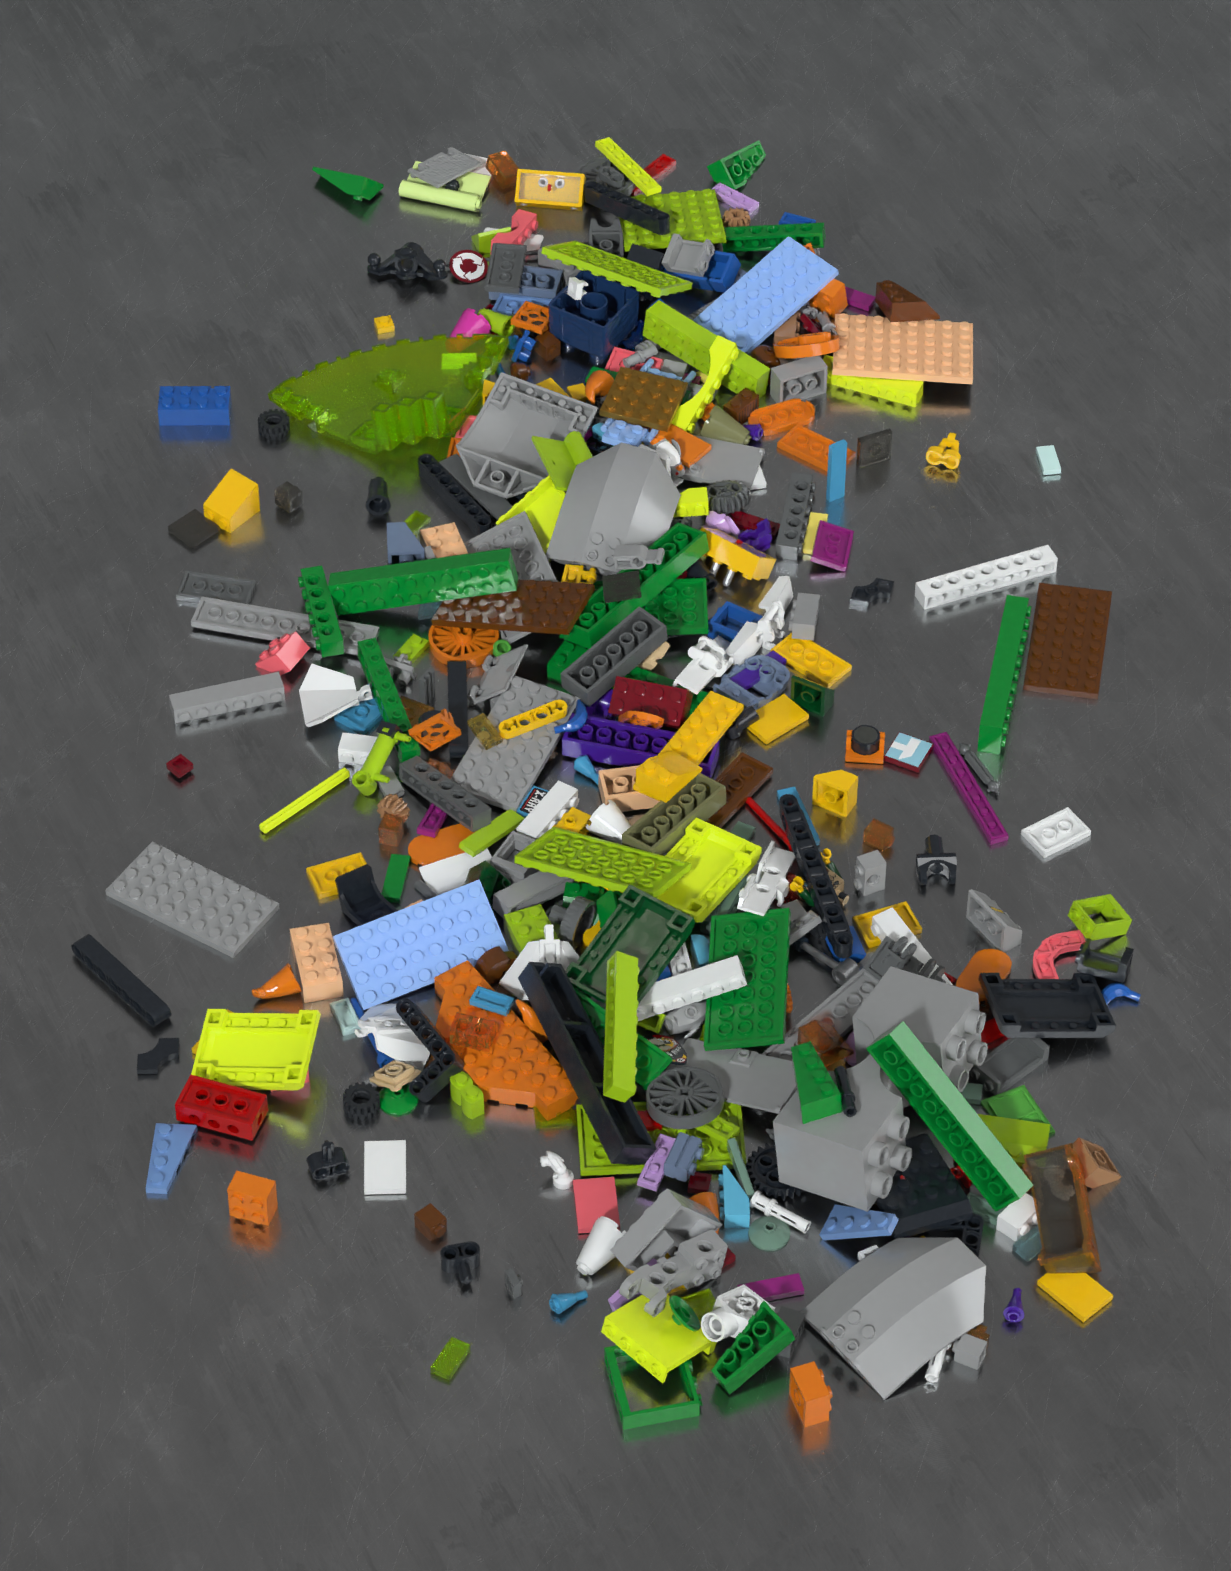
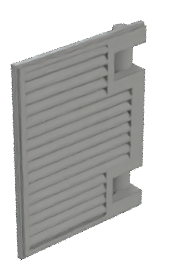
M450 147L447 154L440 152L418 164L417 170L410 168L407 172L410 173L412 178L417 177L439 188L477 168L482 163Z
M528 644L495 658L492 655L486 656L482 664L485 672L478 686L473 685L467 695L470 706L508 690L528 648Z

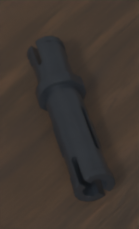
M838 1066L834 1069V1075L838 1090L841 1093L843 1112L847 1117H853L857 1113L854 1103L856 1100L855 1094L851 1091L847 1069L843 1066Z

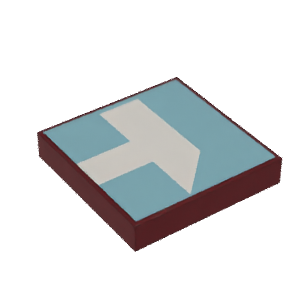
M898 732L885 753L883 761L919 773L933 750L934 744Z

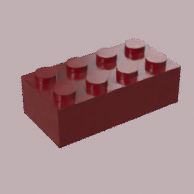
M616 676L608 713L619 717V715L627 711L645 712L663 718V726L680 729L688 719L694 693L687 689Z

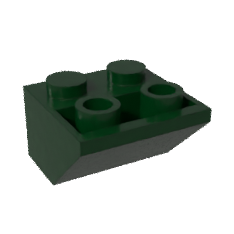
M485 860L469 869L464 885L480 880L493 912H496L493 909V895L499 890L511 886L513 883Z

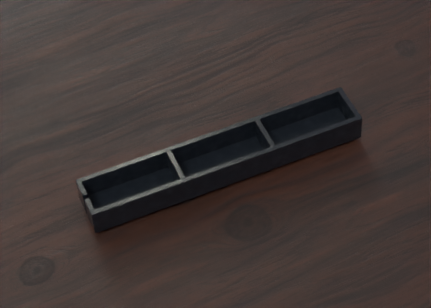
M529 962L519 975L518 980L611 1164L644 1165L654 1153L656 1147L631 1098L624 1103L603 1096L604 1046L562 964L546 963L545 965L542 962Z

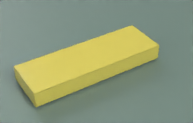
M810 512L802 553L812 554L818 523L820 520L827 522L828 514Z

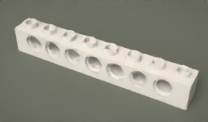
M1049 545L1037 547L916 582L915 597L922 608L926 610L1054 573L1057 570L1058 558Z

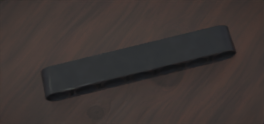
M590 181L584 184L585 202L658 235L670 233L669 214L600 183Z
M430 454L419 456V475L476 536L491 529V518L445 468Z
M466 660L447 661L448 710L454 719V724L461 729L462 734L449 741L450 758H463L468 750Z
M87 934L71 945L76 957L151 1026L155 1027L171 1017L172 1013L168 1005L93 936Z

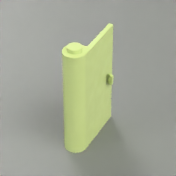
M415 161L413 169L417 170L418 164L421 162ZM467 172L455 179L460 184L459 190L455 191L445 189V185L436 188L417 177L412 178L409 174L407 181L402 180L400 183L399 196L476 212L482 206V199L491 176Z

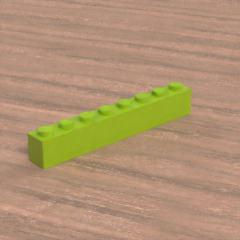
M616 951L607 961L603 1096L625 1103L635 1094L637 1088L635 1084L637 1073L635 1063L637 1058L636 1042L638 1034L636 1033V1026L638 1024L637 1008L639 1005L637 992L639 990L638 974L640 968L638 967V958Z

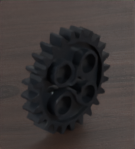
M773 1142L771 1147L765 1143V1149L758 1146L757 1152L752 1151V1156H748L746 1170L751 1184H753V1190L759 1188L761 1194L765 1192L767 1198L773 1195L776 1200L778 1196H781L783 1201H785L786 1196L793 1199L794 1193L798 1196L801 1195L802 1189L779 1182L775 1142Z

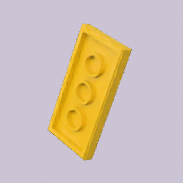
M792 633L771 649V651L773 650L785 658L787 665L813 681L829 688L852 669L851 664L815 642L792 639Z

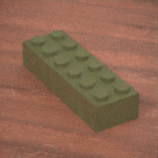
M699 773L667 803L660 801L622 834V845L665 856L685 835V829L695 818L707 821L726 804V786Z

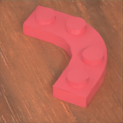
M1080 930L1054 934L1042 941L1033 955L1032 966L1036 979H1059L1054 967V960L1060 954L1080 950L1081 944L1086 942Z

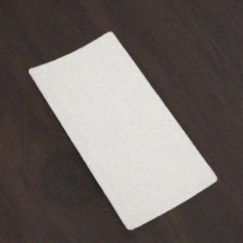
M488 848L475 857L465 852L419 867V870L426 885L439 895L464 886L469 869L485 860L490 864L492 856Z

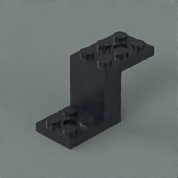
M632 243L627 256L628 260L659 271H664L665 269L661 263L665 255L664 253ZM639 291L640 302L645 303L646 300L652 302L653 296H651L650 292Z

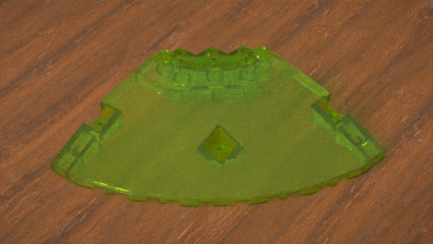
M446 334L433 335V339L423 340V337H419V341L410 342L409 339L396 340V344L386 346L383 343L372 346V350L361 352V349L349 352L348 357L341 359L340 356H337L334 362L328 363L326 360L315 364V369L309 372L308 370L302 371V376L298 378L292 376L270 391L268 397L270 401L300 421L304 418L309 420L315 419L317 432L371 454H379L383 449L387 451L393 450L401 442L415 445L426 436L433 437L434 439H440L443 436L451 437L462 427L481 400L484 379L489 374H495L509 345V338L492 334H473L472 337H463V334H457L456 337H447Z

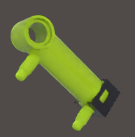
M381 721L376 730L378 737L361 770L357 771L352 777L353 785L364 796L375 792L377 788L376 781L382 783L390 782L389 777L380 773L394 745H399L401 741H411V737L407 736L396 724Z

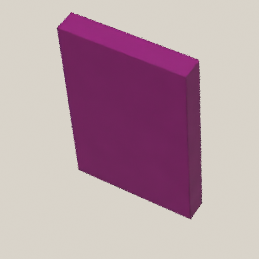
M820 520L810 561L845 572L854 531Z

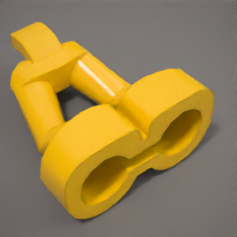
M950 432L948 438H943L938 446L928 448L926 452L928 463L932 465H939L941 463L949 469H956L958 467L961 455L959 454V441L955 440L956 433Z

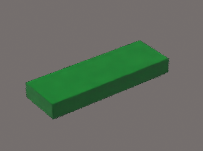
M391 854L381 893L388 902H401L411 861L409 855Z

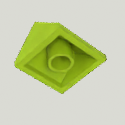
M511 227L471 236L477 252L480 254L490 253L491 240L497 233L511 232Z

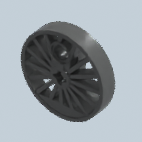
M605 155L586 160L575 172L585 174V183L594 181L627 196L631 195L637 187Z
M677 1067L664 1071L650 1082L646 1092V1107L650 1117L660 1125L673 1129H692L703 1126L714 1120L724 1106V1094L719 1079L711 1072L697 1067ZM686 1079L685 1085L683 1086L681 1080Z

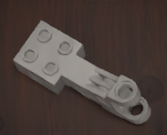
M713 1229L679 1243L678 1251L674 1252L673 1257L669 1259L665 1257L657 1259V1264L652 1266L645 1264L628 1276L621 1284L619 1294L630 1300L640 1292L650 1299L649 1303L646 1302L644 1311L655 1317L664 1310L667 1294L672 1289L681 1285L689 1289L719 1277L722 1272L728 1245Z

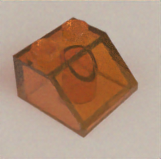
M813 1020L798 1028L797 1044L811 1041L825 1067L854 1054V1050L831 1024Z

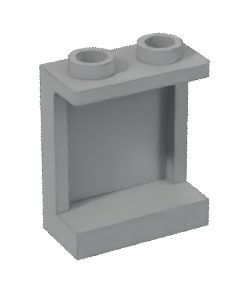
M673 233L661 263L668 272L703 277L708 269V264L711 256L714 254L715 247L709 239H706L704 243L683 240L680 234Z

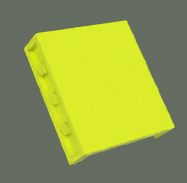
M548 475L532 491H529L523 499L515 503L505 515H502L496 522V525L525 511L546 554L566 493L562 490H557Z
M668 1294L664 1310L655 1317L644 1311V1306L646 1302L649 1303L650 1299L641 1295L605 1316L601 1332L661 1383L665 1382L669 1371L698 1353L704 1351L709 1355L714 1352L717 1342L707 1339L701 1327L695 1332L684 1325L679 1326L674 1322L672 1318L673 1312L669 1304L670 1296Z

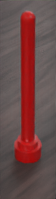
M748 797L746 804L788 846L789 851L793 852L783 829L751 797Z

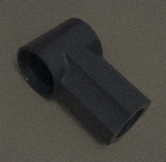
M753 706L745 708L724 733L728 739L738 738L742 730L760 719Z

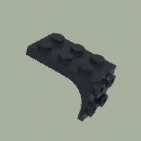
M366 864L335 879L341 910L358 926L398 911L380 893L370 865Z

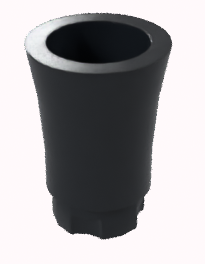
M382 477L371 479L368 486V497L365 506L367 511L373 515L386 514L391 507L388 485Z
M701 558L686 570L688 578H706L707 592L712 591L718 584L714 574L708 569Z

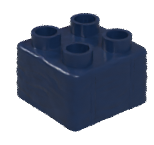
M581 270L575 277L588 283V286H583V290L587 293L581 297V300H574L567 294L568 285L563 288L548 305L549 331L561 342L563 347L577 348L589 353L590 357L595 360H604L609 357L614 347H617L622 340L627 338L629 333L637 326L639 291L623 286L618 282L609 281L603 276L592 275L589 270Z

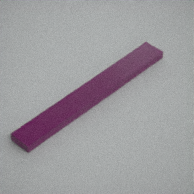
M943 732L929 736V742L934 744L933 749L990 845L1007 841L1009 838L1008 833L948 733Z

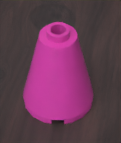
M471 308L463 311L445 343L448 353L460 354L489 336L491 326L483 315L480 314L478 316L474 313L476 310Z

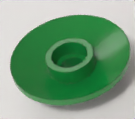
M407 1083L399 1091H391L390 1088L383 1087L379 1092L380 1108L391 1115H404L415 1109L419 1100L410 1093V1084Z
M676 1295L671 1296L669 1304L673 1312L672 1318L674 1322L679 1326L684 1325L692 1331H698L701 1325L693 1309Z

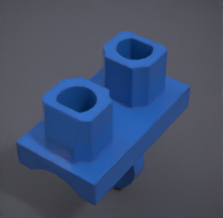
M525 330L522 338H518L517 335L507 338L506 344L509 349H515L511 361L516 362L518 358L524 362L528 361L532 353L530 351H532L536 340L529 337L530 331Z

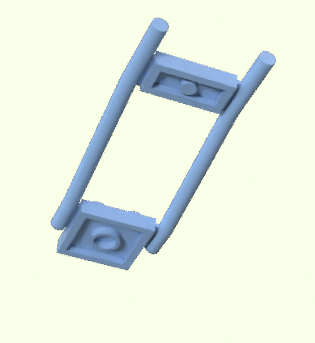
M651 358L639 370L688 382V385L696 377L695 371H691L682 380V377L676 376L673 373L662 372L656 368L652 369L654 360ZM608 418L600 428L602 432H605L602 435V442L614 446L621 442L636 447L642 442L645 445H649L659 432V430L653 428L648 432V429L642 428L639 425H632L623 420Z

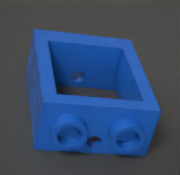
M726 601L722 607L718 608L716 614L709 618L708 636L715 639L719 635L731 643L739 632L721 625L727 617L745 624L747 621L758 623L763 616Z

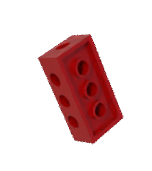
M190 1075L175 1103L176 1120L253 1141L268 1112L267 1095Z

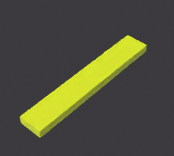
M610 137L595 141V147L646 196L661 192L662 187Z

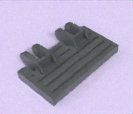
M886 936L863 968L879 981L891 966L928 978L937 961L931 958L924 965L913 956L917 950V945L914 943H910L900 956L899 954L908 943V938L903 936L895 944L893 939ZM940 965L930 978L946 983L941 978L946 968Z

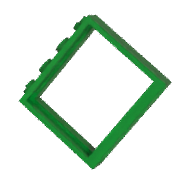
M617 1345L604 1347V1362L623 1430L699 1416L700 1407L703 1404L701 1394L696 1392V1389H698L696 1376L692 1377L691 1374L693 1372L691 1359L679 1365L688 1402L631 1412L617 1363L633 1361L634 1359Z

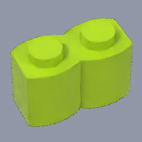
M463 1071L451 1076V1098L456 1104L461 1106L465 1116L474 1119L484 1114L483 1092L479 1087L473 1085L471 1077Z

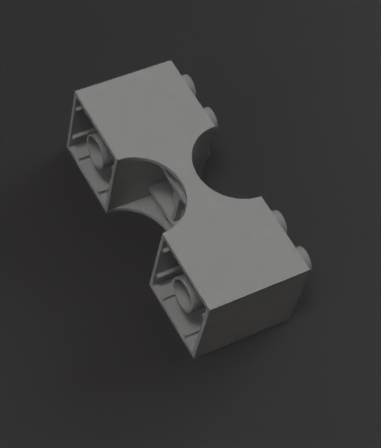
M892 966L852 1017L857 1065L847 1068L851 1091L855 1094L856 1115L847 1117L842 1107L841 1113L803 1124L796 1090L773 1121L779 1182L867 1212L878 1197L882 1199L887 1197L892 1187L895 1172L897 1170L904 1172L908 1168L912 1158V1149L906 1146L905 1141L910 1120L908 1117L903 1116V1108L910 1104L866 1048L878 1036L904 1021L959 1092L965 1089L971 1068L974 1065L981 1066L988 1050L987 1043L981 1041V1032L985 1026L986 1015L984 1012L979 1011L978 993ZM828 1071L837 1086L834 1071Z

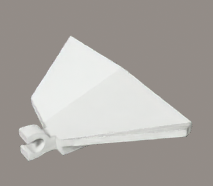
M311 664L299 689L305 725L307 727L322 723L347 708L358 706L360 701L373 699L370 685L362 686L360 691H357L352 676L315 664Z
M553 925L544 926L545 940L527 943L499 982V985L520 1000H529L518 980L519 975L529 962H542L545 965L546 963L562 964L564 970H566L572 961L576 963L580 958L569 942L554 939Z
M379 1004L370 1007L357 1022L361 1029H355L354 1033L356 1036L365 1037L372 1033L378 1051L397 1061L412 1065L414 1069L422 1072L430 1052L397 1013L396 1004Z

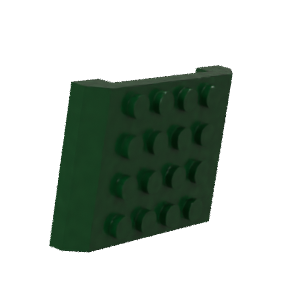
M629 884L618 899L620 904L577 962L572 961L565 970L573 987L606 1004L607 961L616 951L638 958L640 971L638 974L639 990L637 992V1000L640 1003L687 940L695 924L693 917Z

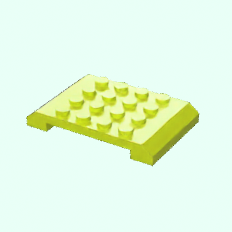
M695 818L685 829V835L665 855L666 857L691 863V870L658 896L657 899L693 917L695 922H703L757 864L762 853V847L699 818Z
M207 1009L191 1075L247 1090H299L305 1084L321 1013L318 1010H299V1014L229 1013L226 1009Z

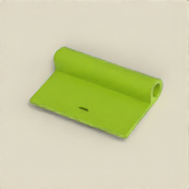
M578 431L570 432L564 441L537 436L531 437L557 490L567 491L576 465L593 457L582 434Z

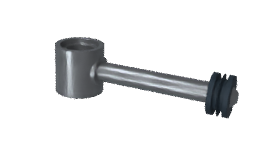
M805 936L799 938L792 945L797 951L802 952L805 950L833 968L832 976L840 985H844L860 971L859 966L854 960L846 958L843 962L838 963L808 944L809 939Z

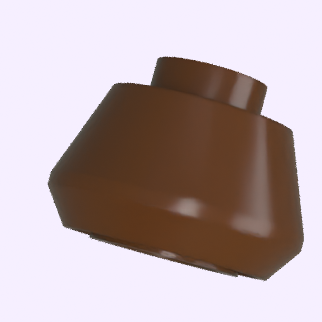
M513 362L510 365L511 376L527 381L528 376H531L529 366H526L524 363Z

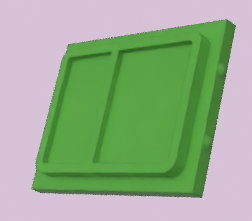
M1025 1085L981 1100V1105L990 1116L1050 1124ZM1051 1124L1049 1136L1055 1134V1130L1053 1129Z

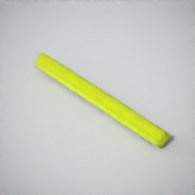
M345 767L340 769L260 823V831L264 834L269 832L349 778V770Z

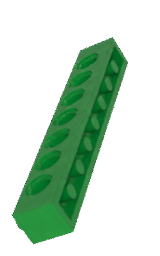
M376 637L358 641L357 656L383 721L396 724L407 736H410L408 730L412 726ZM412 737L410 742L401 741L399 745H394L400 763L415 756L420 757V746Z

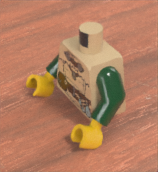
M825 848L823 853L820 852V855L825 863L839 902L844 906L849 900V895L844 893V880L833 861L829 860L832 855L831 851ZM799 876L795 877L790 884V889L798 891L799 899L808 906L815 907L805 881Z

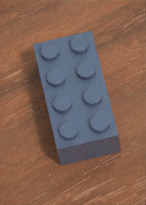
M524 265L519 294H502L553 299L563 288V270ZM489 292V299L497 300L501 292Z

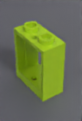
M1111 894L1075 900L1067 915L1085 938L1091 939V941L1125 935L1132 922L1130 916ZM1102 913L1108 922L1095 924L1088 915Z

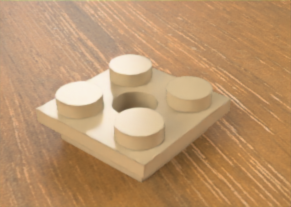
M393 1060L375 1071L374 1076L369 1079L370 1082L375 1083L378 1087L384 1086L390 1088L391 1091H399L403 1085L412 1082L421 1071L414 1069L412 1065Z

